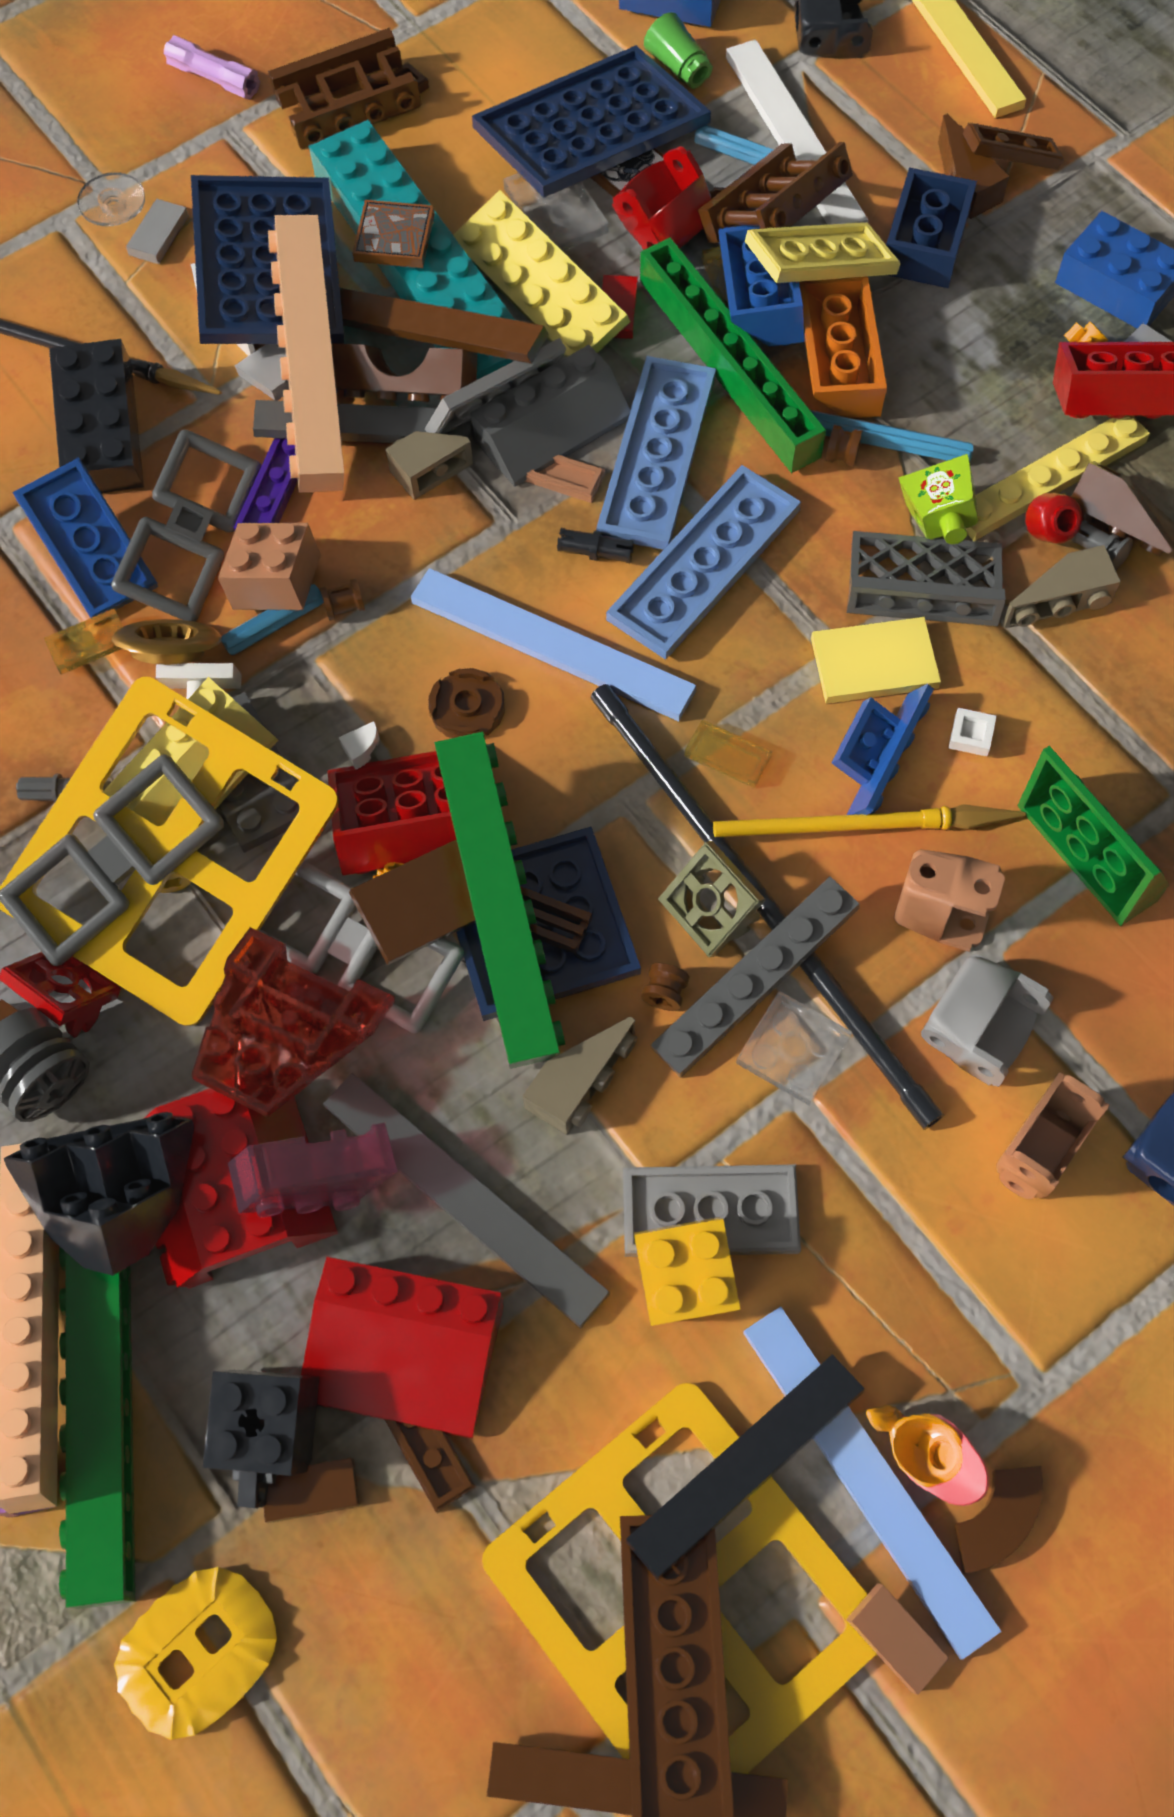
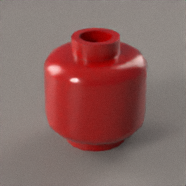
M1043 493L1029 504L1025 523L1028 532L1035 539L1053 544H1061L1071 540L1078 533L1082 524L1083 514L1079 503L1074 498L1059 493Z

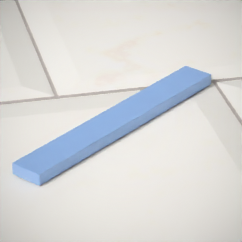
M428 569L411 595L412 604L597 686L609 684L616 694L678 722L696 692V685L433 569Z
M781 1306L743 1332L784 1396L820 1365ZM848 1406L813 1439L959 1659L963 1660L999 1634L1001 1630Z

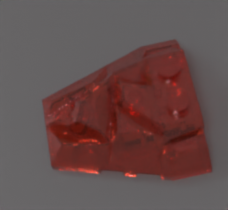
M249 927L226 959L223 969L225 977L220 992H216L213 1002L215 1010L210 1026L205 1028L191 1074L192 1079L269 1117L325 1071L371 1037L394 1004L395 996L359 979L351 990L348 991L288 962L285 943Z

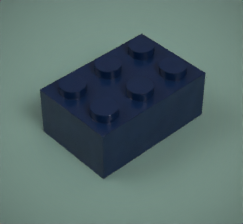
M909 167L886 244L901 264L897 274L887 276L949 288L977 181Z

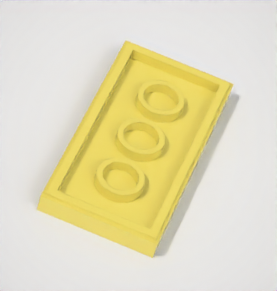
M868 222L748 230L745 238L746 244L776 283L897 274L901 264Z

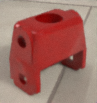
M679 146L666 152L663 155L662 161L650 165L633 177L620 193L613 197L612 206L624 227L641 245L643 250L668 238H671L680 249L703 229L698 210L712 198L703 172L691 151H687L684 147ZM677 160L682 164L683 168L679 166Z

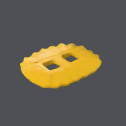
M221 1567L195 1571L185 1580L175 1584L165 1595L155 1600L149 1610L138 1618L133 1629L121 1640L120 1651L114 1663L118 1677V1692L127 1701L131 1712L142 1721L148 1731L160 1734L170 1740L198 1734L231 1709L255 1684L269 1665L277 1640L271 1610L259 1592L242 1575ZM212 1615H218L231 1631V1639L215 1654L210 1653L197 1636L198 1628ZM175 1650H180L194 1667L192 1677L179 1689H173L159 1669L161 1663Z

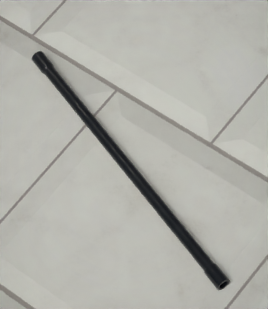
M609 684L599 686L591 694L590 698L607 721L621 734L703 842L713 841L766 899L757 909V912L773 930L787 917L726 837H714V822L630 716L627 707ZM813 952L800 965L801 969L897 1091L902 1103L922 1129L926 1130L933 1126L944 1116L943 1112L925 1089L913 1079L825 964Z

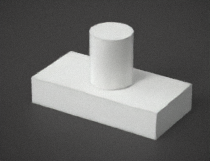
M233 663L156 664V679L170 689H187L186 699L208 677L222 689H241V673Z

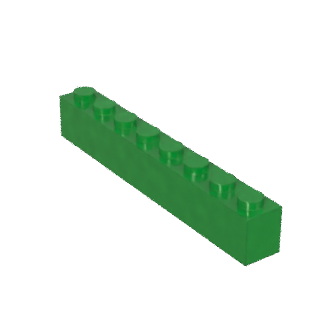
M668 238L640 251L641 284L705 365L716 368V379L790 473L821 459L826 429L750 335L731 322L729 309L674 241Z
M483 731L434 742L509 1067L513 1069L550 1060L559 1055L558 1047L566 1044L560 1020L552 1022L549 1006L556 1004L550 980L542 981L539 965L546 964L541 939L533 941L529 925L536 924V918L531 899L523 901L520 885L527 884L522 860H513L510 846L518 844L512 820L504 822L501 807L508 806L503 781L495 783L492 768L499 767L494 743L486 744Z
M60 1247L59 1260L61 1269L65 1271V1288L60 1290L59 1305L61 1313L65 1315L66 1332L60 1335L59 1350L61 1358L66 1360V1378L60 1380L59 1396L61 1404L66 1406V1424H62L60 1427L59 1443L61 1451L66 1453V1471L60 1474L59 1492L63 1501L66 1500V1520H62L60 1523L59 1541L61 1548L66 1549V1569H62L60 1572L59 1591L61 1598L66 1599V1608L83 1609L136 1602L130 1266L114 1276L85 1269Z

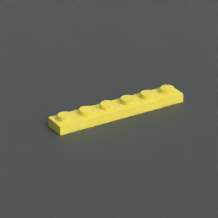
M1126 415L1120 419L1110 418L977 494L978 522L976 525L966 528L968 536L973 541L980 539L1027 512L1029 504L1043 493H1060L1079 482L1089 462L1096 461L1107 466L1145 444L1150 433L1133 415Z

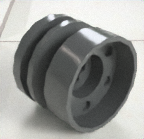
M27 1008L17 1011L0 1021V1101L9 1108L8 1110L20 1122H33L60 1108L77 1092L89 1073L90 1062L68 1038H62V1032L49 1017L37 1008Z

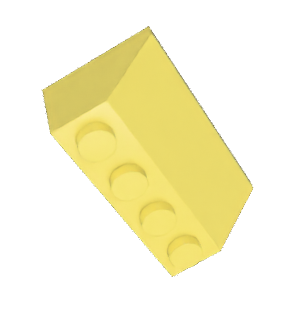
M209 677L188 698L191 702L268 749H271L278 741L272 733ZM180 707L171 718L187 726L194 715ZM166 722L107 786L104 793L110 797L113 796L162 754L169 755L192 781L207 759L209 749ZM239 771L235 774L214 809L223 802L245 778L248 772ZM163 774L126 807L154 825L161 826L167 821L182 795Z

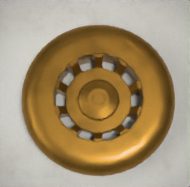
M158 619L132 623L118 629L112 637L113 644L121 649L131 651L134 659L141 662L163 665L196 661L202 658L205 650L217 646L222 640L220 633L211 626L177 619Z

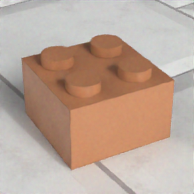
M237 524L218 576V580L233 610H303L321 556L309 524Z

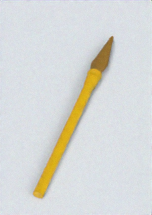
M963 804L954 808L943 806L940 809H923L916 812L714 821L713 833L714 837L912 827H921L922 829L941 828L943 830L957 827L970 830L1024 817L1026 812Z

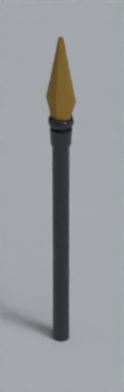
M0 319V334L47 348L82 344ZM130 358L133 374L153 384L161 382L173 388L222 394V391L177 370L163 368L160 363Z

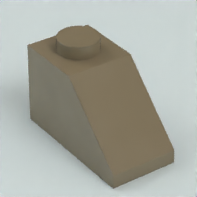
M415 431L405 438L398 439L392 446L386 449L391 474L414 500L473 465L471 443L466 436Z

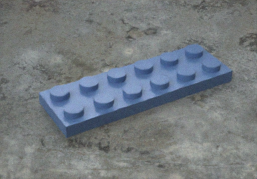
M650 356L646 357L596 528L597 531H602V535L628 540L633 539L636 545L662 550L671 542L715 381L716 368Z
M741 465L606 612V620L667 660L800 511L801 501Z

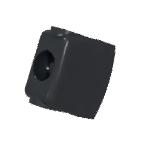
M795 0L794 17L799 51L806 55L833 59L863 58L864 54L868 53L871 49L873 27L868 23L867 18L864 19L858 5L862 0Z

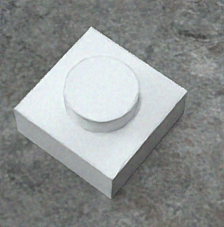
M957 708L948 748L987 757L991 747L996 716Z

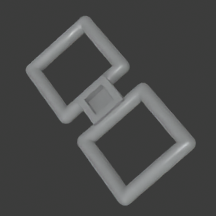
M303 861L295 875L341 899L310 955L307 956L261 929L252 943L308 975L317 974L329 954L348 964L337 985L340 993L411 1033L420 1032L463 959V948L446 938L427 946L445 957L411 1014L357 983L378 947L368 928L350 918L356 908L349 894L350 889L353 887Z

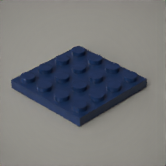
M592 826L511 849L513 860H522L527 884L520 886L592 913L591 923L576 954L541 941L546 964L539 965L542 981H551L555 1000L641 974V966ZM533 905V908L539 909V910H541V911H544V912L549 913V914H551V915L557 916V917L562 918V919H564V920L570 921V922L575 923V924H577V925L580 924V923H578V922H575V921H573V920H570V919H568V918L562 917V916H560V915H557V914H555V913L549 912V911H547V910H544V909H542V908H539V907ZM538 920L534 924L570 939L574 937V934L548 926ZM474 923L457 931L456 934L459 944L464 950L465 964L482 1019L487 1021L497 1018L498 1015L477 925Z

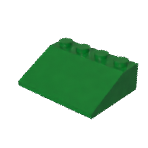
M1050 745L1044 748L1017 806L1022 812H1026V817L1115 921L1122 926L1158 902L1169 884L1161 869L1146 856L1135 840L1110 815L1108 809L1088 790L1080 777L1073 773Z

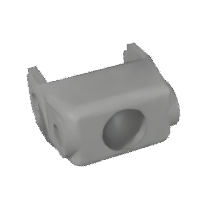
M970 955L931 1013L929 1020L921 1031V1036L928 1044L949 1057L962 1070L989 1086L992 1084L999 1087L1009 1072L1008 1068L1013 1064L1026 1044L1033 1029L1037 1013L1044 1014L1053 1001V996L1048 992L1049 989L1020 972L998 965L983 956Z

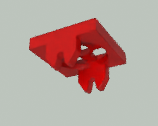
M39 952L3 967L0 973V981L59 1026L65 1024L67 1033L74 1038L78 1036L81 1029L85 1032L91 1029L99 1017L102 1006L118 999L121 987L74 956L69 958L64 964L54 966L42 952ZM51 976H65L73 983L61 984L53 980ZM82 979L90 987L91 993L78 985L79 980ZM54 991L68 993L76 1000L71 1003H63L57 1001L49 994Z

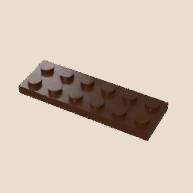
M652 1515L620 1516L632 1817H734L715 1529L657 1580L626 1543V1538Z

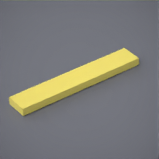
M912 0L995 118L1024 109L1026 103L1025 96L955 0Z

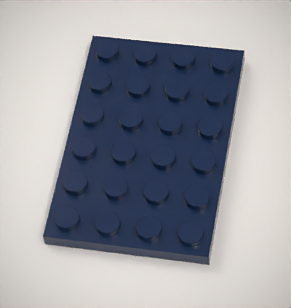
M637 45L472 115L473 128L543 198L711 123V111Z
M191 175L200 344H278L277 325H283L282 316L275 315L274 293H280L279 284H272L271 262H277V254L269 252L268 230H275V215H318L331 344H344L329 178Z

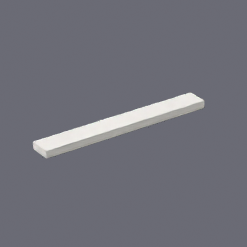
M757 40L727 48V61L779 145L782 143H792L796 160H818L826 153L825 149ZM845 182L817 205L827 225L868 222V218Z

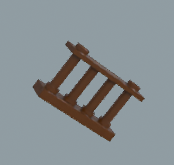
M839 142L818 160H796L792 143L780 144L698 210L707 241L711 243L720 242L718 229L760 226V229L791 227L853 176L845 142Z

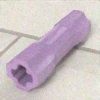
M173 35L171 40L166 42L164 55L166 56L167 64L187 73H196L222 85L225 90L248 100H251L252 96L257 93L260 84L258 71L238 62L227 61L202 50L199 45L177 35Z

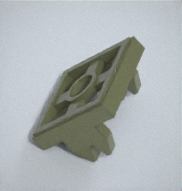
M713 841L703 844L658 898L709 958L717 956L730 940L738 939L750 931L748 925L760 919V914L756 910L766 900ZM713 869L722 872L714 884L703 883L705 880L704 873ZM731 884L736 888L738 898L734 917L724 907V892ZM689 888L693 892L692 901L694 907L691 911L688 909L686 899L687 889ZM705 888L714 891L717 897V905L711 912L705 910L700 903V894ZM714 915L723 925V928L710 930L702 927L698 922L704 916Z

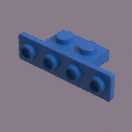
M929 684L908 693L896 716L871 697L862 702L831 762L861 785L847 815L874 814L884 800V796L881 794L886 784L897 774L899 770L897 762L902 752L913 742L915 738L913 730L917 722L925 716L930 708L928 700L934 688Z

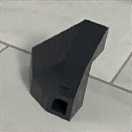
M162 1112L148 1118L110 1126L98 1125L81 1132L51 1138L31 1139L22 1143L19 1151L5 1157L4 1162L47 1235L85 1269L114 1276L149 1255L178 1211L195 1127L193 1119L176 1117L171 1112Z

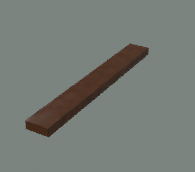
M340 288L343 326L464 349L531 364L549 335L544 325Z

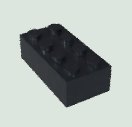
M121 338L49 348L59 468L80 458L101 493L144 487L132 363Z

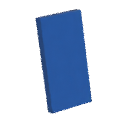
M80 458L13 492L15 499L92 622L134 601V599L115 592L111 587L112 580L130 543V538ZM140 556L130 582L152 591L158 587V583Z

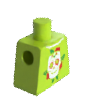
M968 454L899 477L905 504L926 539L932 540L944 536L946 543L958 544L966 538V528L974 526L978 522L975 486Z

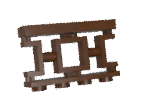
M390 27L268 71L275 97L282 110L296 104L299 106L301 112L288 117L300 149L308 148L314 143L366 120L374 124L421 106L418 84L412 73L409 72L395 77L392 71L403 65L400 50L396 46ZM380 70L379 72H376V73L367 75V74H369V73H372V72H375V71ZM358 82L361 88L360 91L334 100L332 91ZM387 84V86L373 90L374 88ZM324 106H327L326 108L320 109V110L315 111V112H311V111H313V110H316V109L322 108V107H324Z

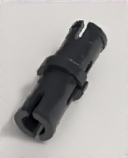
M561 527L559 531L561 538L558 537L557 551L559 552L564 551L588 555L590 560L595 561L599 557L631 563V553L634 550L633 539L628 540L604 536L602 531L594 530L592 534Z

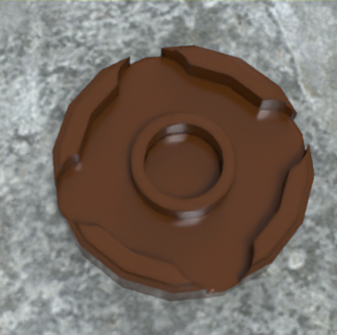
M465 668L449 672L450 676L445 677L442 681L440 678L433 685L428 696L429 714L435 727L446 737L455 738L482 731L485 737L500 725L505 713L504 692L490 674L474 668Z

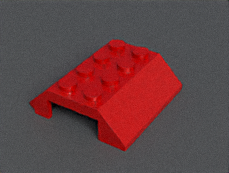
M287 1076L237 1078L155 1107L144 1117L148 1118L154 1114L171 1112L176 1117L193 1119L195 1127L179 1209L156 1243L157 1249H167L159 1257L167 1286L177 1285V1288L187 1287L190 1289L214 1280L212 1270L291 1241L298 1249L339 1234Z

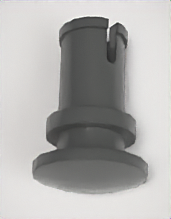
M1086 520L1082 521L1080 529L1088 534L1089 537L1078 532L1071 539L1072 542L1086 549L1104 545L1115 570H1118L1126 561L1134 543L1130 537L1121 542L1120 536L1117 534L1109 535L1089 524Z

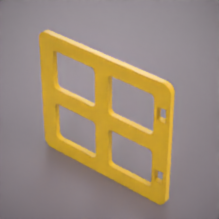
M141 677L129 688L1 884L0 890L65 835L72 834L83 818L88 817L94 820V811L110 798L103 791L105 782L146 719L150 716L159 717L209 749V755L192 780V783L213 807H215L235 774L239 771L250 773L297 802L300 807L298 814L254 881H244L198 851H195L156 885L148 884L135 870L121 890L129 900V908L73 955L177 1023L193 1026L202 1021L337 810L339 798L337 793L324 782L154 678ZM175 705L194 715L187 726L169 717ZM279 768L299 779L291 791L273 781ZM183 796L167 821L161 826L154 825L126 806L114 816L153 865L204 823ZM174 873L182 875L230 905L233 909V915L190 983L185 987L177 985L126 951L128 940L168 878ZM42 877L21 894L19 898L59 946L83 924L37 895L36 889L43 879ZM0 902V910L13 918L9 911Z
M682 1383L673 1388L491 1542L484 1550L482 1556V1565L487 1575L622 1758L630 1759L628 1708L617 1692L615 1682L626 1671L624 1625L596 1650L589 1651L585 1649L528 1573L526 1564L535 1553L588 1509L596 1510L621 1542L620 1516L645 1515L623 1486L624 1478L683 1428L690 1429L714 1459L739 1438L701 1389L691 1383ZM658 1419L659 1424L666 1432L645 1449L635 1437L654 1420ZM772 1477L747 1499L751 1505V1513L716 1544L719 1587L771 1541H780L843 1618L845 1628L838 1637L786 1684L780 1685L775 1682L721 1612L725 1678L749 1709L747 1720L729 1735L731 1772L746 1774L876 1655V1652L846 1620L868 1594ZM548 1512L549 1517L556 1526L534 1544L524 1531Z

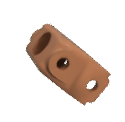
M922 849L916 851L913 854L895 911V921L901 926L939 943L970 952L971 947L980 945L989 918L987 911H993L999 902L1005 881L1000 866L968 856ZM970 919L974 922L975 927L972 930H964L959 924L960 920Z
M1059 1072L998 1160L996 1169L1001 1182L1013 1193L1025 1199H1039L1048 1196L1059 1183V1178L1096 1122L1110 1105L1104 1102V1098L1076 1078L1069 1075L1065 1076Z

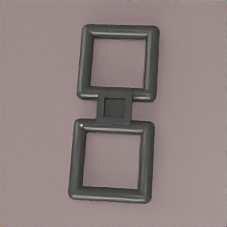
M186 429L181 430L152 492V497L156 502L173 508L169 520L165 525L149 517L140 519L112 580V589L117 593L181 620L196 622L224 558V552L221 548L202 540L209 525L229 533L234 532L233 527L259 473L261 464L257 460ZM189 447L244 471L226 515L170 491ZM150 534L207 558L187 605L130 582Z
M162 754L94 811V820L107 836L88 851L75 835H65L0 890V902L52 965L60 966L129 908L128 898L117 885L137 870L148 884L156 885L224 827L223 818L169 755ZM164 774L204 823L153 865L114 816ZM70 855L109 903L58 946L19 896L66 856Z

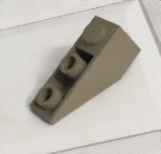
M1101 545L1071 552L1064 556L1010 602L1002 623L1004 628L1016 625L1021 627L1029 626L1037 620L1050 617L1063 618L1075 611L1088 608L1097 610L1111 603L1121 581L1105 546Z
M628 1017L546 1061L522 1096L524 1108L566 1135L573 1125L580 1127L591 1111L592 1105L589 1104V1101L597 1090L601 1093L604 1092L613 1079L615 1071L612 1067L620 1056L624 1059L627 1058L638 1039L635 1036V1019Z

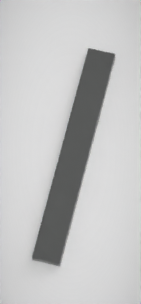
M351 1073L323 1103L328 1111L580 1329L609 1296L607 1289L356 1075Z

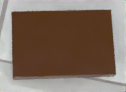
M457 839L351 888L349 892L387 965L476 923Z

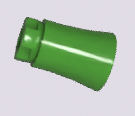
M665 13L654 21L645 35L644 49L661 61L681 82H685L691 89L700 87L710 77L713 65L707 58L706 52L687 31L677 13Z

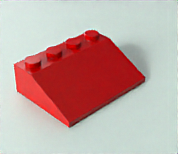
M436 751L366 763L358 769H355L354 766L327 770L328 785L337 793L339 798L338 808L333 814L331 821L333 840L342 876L365 874L372 870L383 869L387 863L391 862L405 864L456 840Z
M326 1257L314 1300L301 1375L320 1376L317 1398L318 1406L383 1420H392L401 1424L406 1423L415 1425V1427L438 1430L473 1439L504 1308L501 1292Z

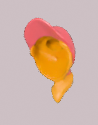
M884 1405L883 1407L866 1411L868 1420L876 1431L889 1432L892 1452L898 1466L918 1486L945 1502L960 1506L976 1503L987 1494L989 1488L987 1467L970 1439L951 1421L939 1414H921L906 1417L898 1408L891 1405Z

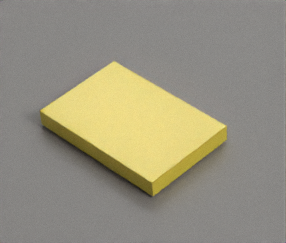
M924 617L812 632L811 641L826 704L910 693L926 684H929L934 689H939L941 680Z

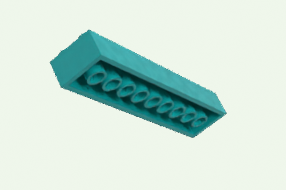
M369 120L309 146L315 177L329 178L331 200L356 236L365 200L430 205ZM435 210L423 268L377 264L401 299L515 320ZM433 344V345L435 346V348L456 349V348H451V347H446V346H441V345ZM478 353L476 381L516 360Z

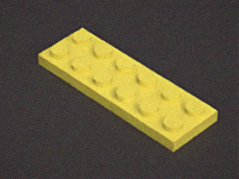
M500 190L453 234L475 266L533 324L545 326L549 333L547 339L550 342L558 338L561 339L566 347L565 357L570 356L587 345H590L598 353L630 322L627 314Z

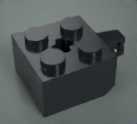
M244 1370L213 1371L203 1468L233 1470V1480L239 1481L237 1507L257 1509L266 1506L268 1486L276 1482L277 1475L292 1476L307 1472L312 1460L320 1376ZM259 1418L264 1419V1428L260 1425Z

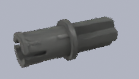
M55 774L53 777H21L18 783H16L17 797L25 801H53L55 803L71 778L63 777L62 774Z

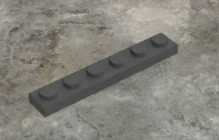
M829 876L651 1044L652 1049L681 1078L859 910L860 903Z

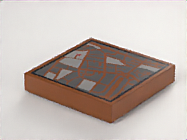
M365 200L352 252L354 262L423 268L435 216L434 206Z

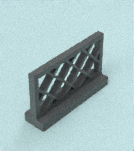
M853 531L847 613L910 619L924 617L925 620L998 626L1005 603V589H1002L1001 543L963 540L953 545L946 543L943 538L930 540L920 536ZM860 545L875 546L880 552L870 557L860 549ZM902 548L912 549L917 555L907 560L897 551ZM938 552H949L955 558L944 563L935 554ZM976 555L992 556V562L983 567L972 557ZM886 558H890L898 567L888 572L878 563ZM924 561L936 569L927 576L916 567ZM963 564L973 574L964 579L953 569ZM869 569L879 578L859 575ZM904 573H908L916 581L898 580L896 578ZM945 576L953 584L935 583L934 581ZM982 579L992 588L972 585Z

